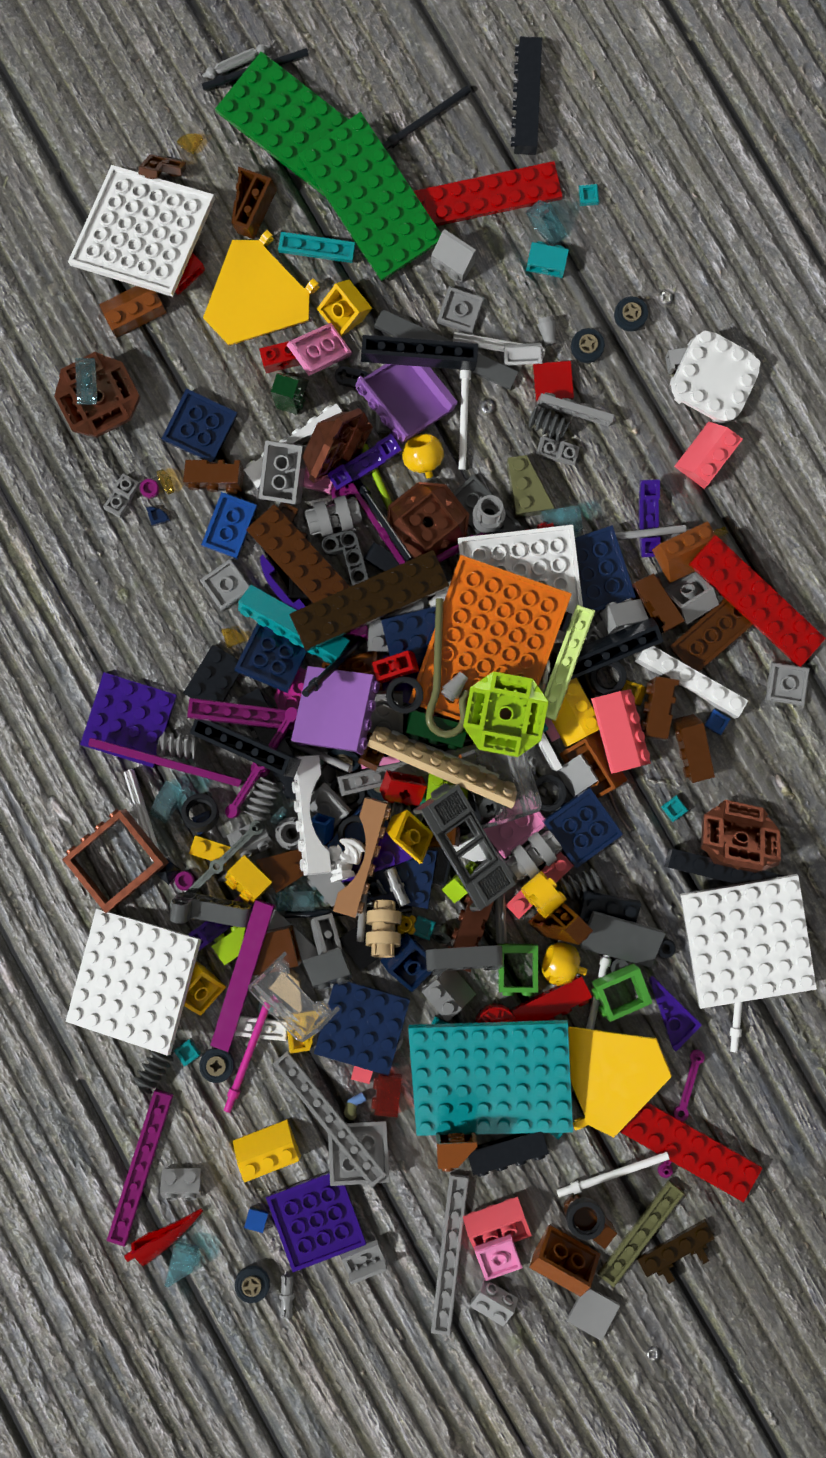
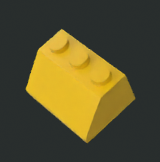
M577 678L570 680L556 721L552 720L565 748L599 730L595 711Z
M288 1119L233 1140L237 1165L244 1183L296 1163L301 1158V1153Z

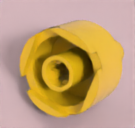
M542 871L521 888L525 898L531 905L537 908L538 913L544 918L550 916L567 900L560 891L557 892L555 889L557 887L556 883L550 877L547 878Z

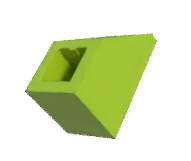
M470 861L465 867L471 875L478 865ZM457 874L441 889L454 904L468 893Z
M233 926L230 928V934L227 936L221 934L214 939L215 944L211 947L224 966L238 956L247 927Z

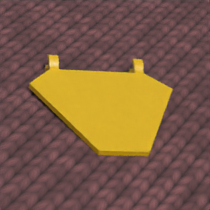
M268 230L261 235L259 240H232L203 319L229 346L309 322L310 295L320 288L318 286L319 283L313 278L305 288L299 284L265 248L274 240L273 235Z
M568 1027L571 1084L585 1117L574 1119L573 1127L575 1130H579L589 1125L614 1138L672 1077V1074L657 1038Z

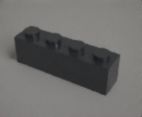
M543 1132L521 1133L479 1144L468 1158L473 1176L478 1175V1177H481L495 1169L503 1171L509 1165H523L527 1163L526 1160L533 1158L534 1160H541L549 1152Z

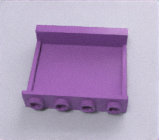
M384 364L364 378L359 376L355 385L357 392L364 396L368 401L369 407L376 411L381 422L387 425L394 438L399 440L401 444H404L410 438L452 412L458 403L430 367Z
M308 666L303 690L314 677H318L326 668ZM335 670L323 682L322 687L318 691H314L308 697H304L301 694L291 741L299 746H305L306 744L353 751L363 755L368 743L367 733L372 725L371 714L376 706L375 696L380 688L379 681L372 674Z

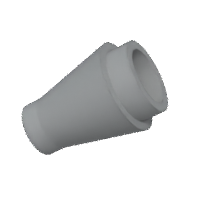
M553 316L538 319L539 324L537 326L545 346L556 344V320H553Z
M459 672L442 687L441 693L453 702L459 698L468 678Z

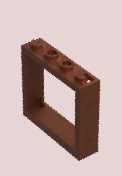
M116 809L109 815L110 819L107 822L102 821L94 828L96 830L94 833L85 835L80 840L81 844L77 847L74 845L67 850V856L62 859L105 913L116 908L169 863L126 809L120 811ZM121 820L154 863L113 898L108 900L75 857L116 822Z

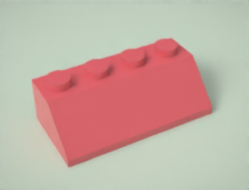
M631 689L592 698L611 774L651 764L650 753L647 750L645 735L641 728L640 716L637 713L635 697Z

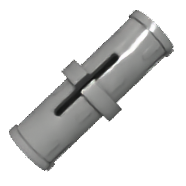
M396 867L384 871L391 887L389 889L391 892L393 891L399 908L411 903L404 889L405 884L401 882Z
M288 1274L281 1275V1293L279 1294V1299H281V1318H285V1316L286 1318L293 1317V1299L295 1294L293 1293L294 1275L291 1274L289 1277Z

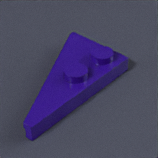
M385 832L383 839L380 838L378 843L381 849L378 858L375 857L373 865H376L374 873L413 859L391 839L387 832ZM364 855L362 856L360 864L354 865L351 869L352 871H354L355 876L360 870V867L364 860ZM354 876V877H351V878H348V879H346V880H343L342 882H344V883L350 882V881H352V880L355 878V876Z
M651 976L649 982L672 1049L677 1051L702 1024Z

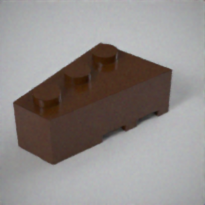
M238 166L239 176L238 183H236L237 192L233 206L232 225L238 234L255 239L277 188L272 178Z
M654 573L632 584L636 600L641 599L648 619L653 617L661 635L685 621L662 587L661 580Z
M656 676L650 680V683L647 682L645 694H648V699L643 704L645 719L641 721V728L645 737L662 740L668 739L673 716L671 715L672 706L676 701V697H674L675 685L679 686L680 680Z
M299 849L255 860L264 875L272 882L271 886L276 893L304 876V872L300 869L302 852Z
M565 903L547 918H544L537 912L528 921L541 936L577 945L586 940L593 931Z

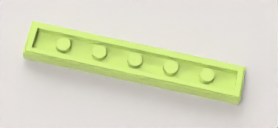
M576 605L544 693L548 700L546 718L554 721L557 719L595 610Z

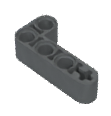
M353 531L340 532L323 539L322 548L327 555L335 556L344 553L352 586L360 583L354 580V576L357 573L364 575L362 581L368 579L358 538ZM347 537L354 538V543L347 545L344 543V540ZM334 542L336 547L333 550H328L326 544ZM352 555H357L359 557V561L357 563H351L349 561V558Z
M180 892L172 900L170 921L186 923L190 918L236 927H247L252 906L239 901L191 892Z
M500 945L431 949L425 951L427 971L431 972L482 968L484 970H498L504 966L502 946Z

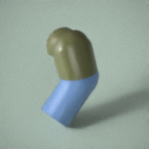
M363 1092L347 1100L344 1115L348 1120L356 1119L357 1106L367 1101Z

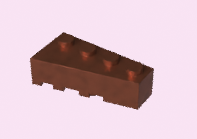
M466 894L464 902H467L465 910L461 909L458 920L461 922L459 928L455 927L452 934V939L455 940L452 947L448 946V948L479 946L478 942L483 936L484 924L488 920L493 902L481 911L472 912L469 906L474 902L469 894Z

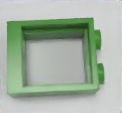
M498 944L502 946L503 963L504 953H532V986H504L503 966L501 969H498V991L502 992L503 996H514V993H522V996H533V993H538V945Z
M634 963L592 981L594 988L591 990L595 999L599 1000V1012L602 1017H606L610 1022L652 1004L641 970ZM631 978L638 999L611 1010L603 989Z

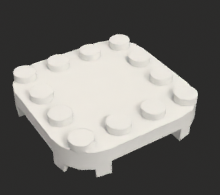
M705 330L692 338L687 344L688 348L674 377L671 378L669 386H671L675 397L674 400L677 403L686 404L713 419L712 422L725 423L736 418L742 411L758 377L760 360L748 350L723 336Z

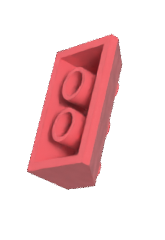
M708 422L674 467L705 489L743 438L728 427Z
M518 1197L508 1198L504 1202L489 1205L485 1209L472 1211L463 1216L466 1231L473 1248L511 1234L514 1242L532 1236Z

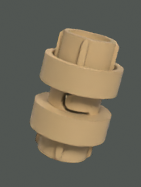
M374 900L373 910L367 911L366 924L372 925V931L366 933V946L371 947L372 957L392 958L395 955V948L401 946V934L395 932V926L401 925L402 912L396 911V901Z

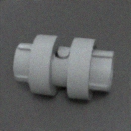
M345 495L333 498L334 504L326 506L325 501L313 503L314 508L305 510L310 534L321 533L322 537L332 535V528L341 526L342 532L353 529V524L361 523L362 521L357 499L355 497L346 499Z
M549 830L541 835L535 832L527 838L530 843L523 849L519 844L510 851L513 856L507 859L505 863L518 881L526 876L532 879L540 872L537 867L545 863L547 866H550L558 860L555 855L562 851L563 848Z

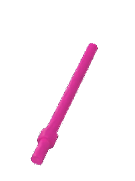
M264 1001L233 1086L229 1088L228 1099L224 1107L225 1112L231 1113L234 1102L240 1095V1086L271 1007L269 1002Z

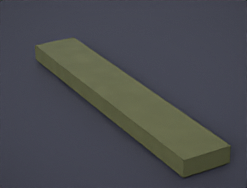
M668 1179L599 1270L598 1276L614 1288L684 1196L685 1192Z

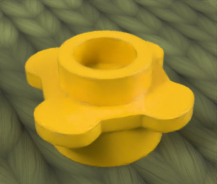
M402 915L401 925L397 926V932L413 935L416 932L414 928L416 917L413 915L410 917Z

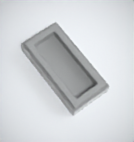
M542 343L504 345L505 365L542 364Z

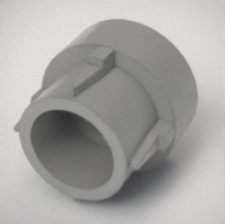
M494 495L480 497L473 509V525L480 532L487 534L500 530L505 520V509L502 499Z
M297 817L283 819L275 830L277 842L288 850L298 849L300 833L298 832L295 839H290L287 835V831L290 828L296 829Z

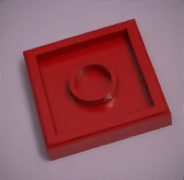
M571 361L533 364L536 402L542 393H552L556 398L574 399Z

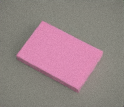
M332 323L295 338L287 344L308 376L352 355V351Z
M524 793L515 801L512 809L509 807L505 808L482 828L490 842L505 859L511 854L510 851L519 844L523 845L528 841L527 838L544 828L545 824L542 821L546 818L534 806L526 793Z

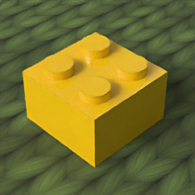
M245 855L227 871L225 876L226 884L232 890L236 889L241 893L239 896L245 903L250 902L251 904L272 883Z

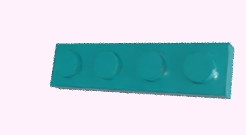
M281 232L278 251L285 254L353 263L355 242Z

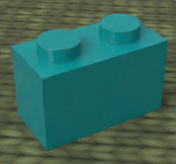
M540 241L532 242L526 271L563 278L569 249H565L560 245L549 246Z

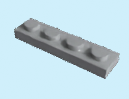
M542 393L537 401L540 407L604 426H609L614 418V414L609 413L606 409L597 410L591 408L592 406L589 404L573 403L574 401L569 398H556L552 393Z

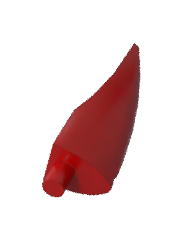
M202 1208L172 1224L149 1232L131 1243V1251L124 1255L125 1260L129 1262L135 1258L142 1266L151 1262L190 1228L203 1212Z

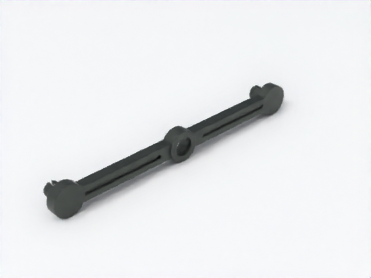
M261 820L251 822L250 829L222 857L211 861L210 868L186 892L196 893L214 874L221 873L225 869L226 862L254 835H259L264 831V823ZM215 863L219 864V869L215 868Z

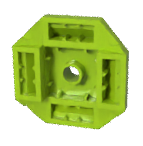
M493 671L470 687L463 727L479 750L519 757L541 741L548 700L532 678ZM503 708L510 709V718H501L500 711Z

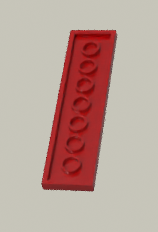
M555 161L413 191L436 226L562 200L563 197Z
M714 535L688 564L797 666L801 667L826 639L718 536Z
M649 1102L620 1131V1133L657 1154L668 1152L671 1162L743 1203L762 1170L760 1165Z

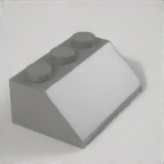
M265 440L259 499L289 504L301 503L306 468L302 456L307 446Z

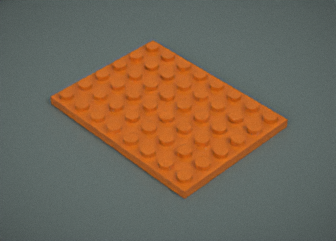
M460 555L443 604L441 688L434 712L460 721L459 698L452 702L441 693L442 687L459 672L468 678L463 687V690L466 689L470 691L471 686L493 671L532 678L539 687L572 594ZM435 629L417 677V681L423 690V701L420 707L427 709L433 689ZM413 688L410 700L408 702L411 704L414 702L416 698L415 688ZM503 708L500 711L501 718H510L511 710Z

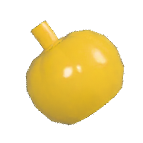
M420 434L410 438L405 443L402 458L404 465L409 470L425 473L426 478H432V470L436 469L443 461L444 450L438 438L431 434Z
M557 942L547 949L541 970L546 980L551 984L557 986L569 984L577 974L586 975L587 968L580 966L579 952L574 946L565 942Z

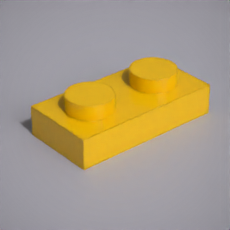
M195 835L189 854L213 861L222 857L231 847Z

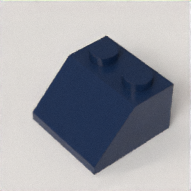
M408 933L401 939V946L395 948L394 957L382 958L380 960L387 972L411 992L432 973L427 971L426 950Z

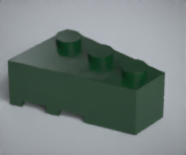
M276 373L271 389L276 409L298 415L299 410H303L305 404L303 397L309 380L288 373Z
M418 711L408 713L403 732L408 733L409 738L420 740V737L428 739L427 743L438 745L439 742L445 743V748L456 751L457 747L463 748L467 733L465 728L455 737H439L431 732L427 726L425 713ZM433 716L436 726L440 729L451 730L458 725V722Z

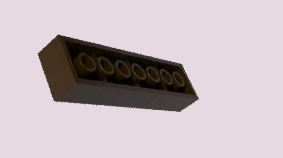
M432 550L289 615L307 652L448 589L449 584L435 552Z

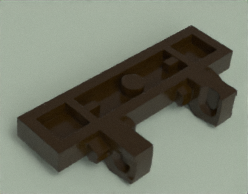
M703 1219L638 1256L636 1259L646 1277L657 1273L658 1276L663 1274L668 1284L675 1281L669 1270L673 1267L672 1263L689 1253L691 1255L697 1254L702 1264L709 1262L704 1250L708 1249L706 1244L715 1238Z

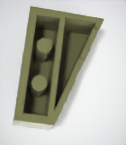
M527 455L508 458L506 465L515 519L553 513L554 506Z

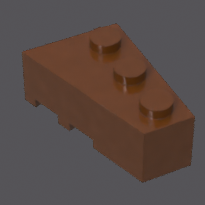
M185 460L183 483L190 490L207 488V491L210 492L226 490V493L237 494V491L242 492L244 467L240 460H234V464H224V460H218V463L208 462V460Z
M694 714L672 719L675 736L679 745L680 758L684 763L683 773L685 778H688L692 783L714 778L715 775L704 723Z

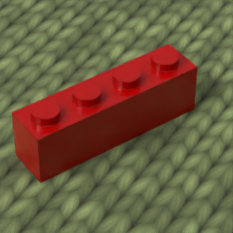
M579 974L569 984L555 986L511 1008L517 1021L555 1020L554 1016L560 1013L561 1015L570 1013L572 1011L571 1008L576 1005L581 1007L588 1004L592 995L583 977Z

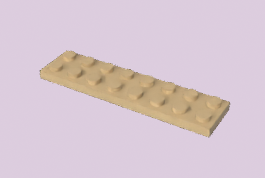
M377 726L369 739L367 746L453 784H458L460 787L511 809L515 804L519 788L510 781H502L491 773H482L479 768L465 765L457 758L446 757L441 751L427 749L422 743L408 741L409 739L404 735H394L385 727Z

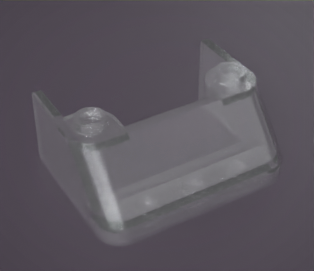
M477 748L458 755L460 759L475 754L476 760L480 765L485 767L492 765L494 773L500 775L498 779L510 781L516 786L518 793L513 808L502 805L501 810L494 815L495 821L481 825L483 829L540 811L542 802L526 752L519 757Z
M283 952L248 985V988L257 1000L295 1039L304 1042L318 1033L340 1008L337 1006L330 1010L329 1005L323 1001H316L314 1003L288 976L290 973L289 964L283 960L287 953Z

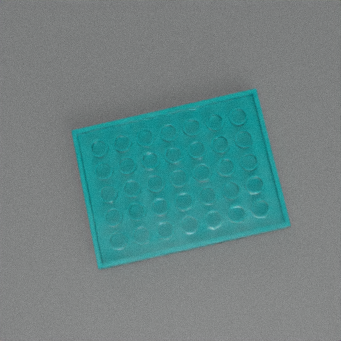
M568 1020L409 1025L416 1136L436 1135V1133H440V1135L451 1133L471 1135L474 1132L475 1134L573 1132Z

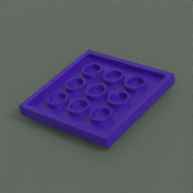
M103 672L80 745L154 768L155 764L91 747L88 743L90 738H95L158 756L156 753L158 740L163 732H166L177 695Z
M330 1172L266 1196L292 1272L354 1250L367 1243L346 1185L330 1186Z

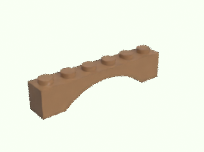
M371 797L364 798L359 816L366 839L364 860L355 878L338 892L333 909L334 912L354 918L359 913L362 914L365 906L362 900L364 895L368 894L370 884L367 882L369 876H373L376 866L373 865L375 857L378 858L381 849L378 843L380 838L383 839L386 827H383L385 819H389L391 814L390 803Z

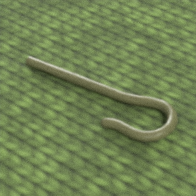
M436 598L433 689L425 718L431 732L439 737L450 738L460 734L464 729L463 723L469 691L463 690L459 698L460 721L458 725L451 730H443L437 727L433 714L441 688L444 599Z

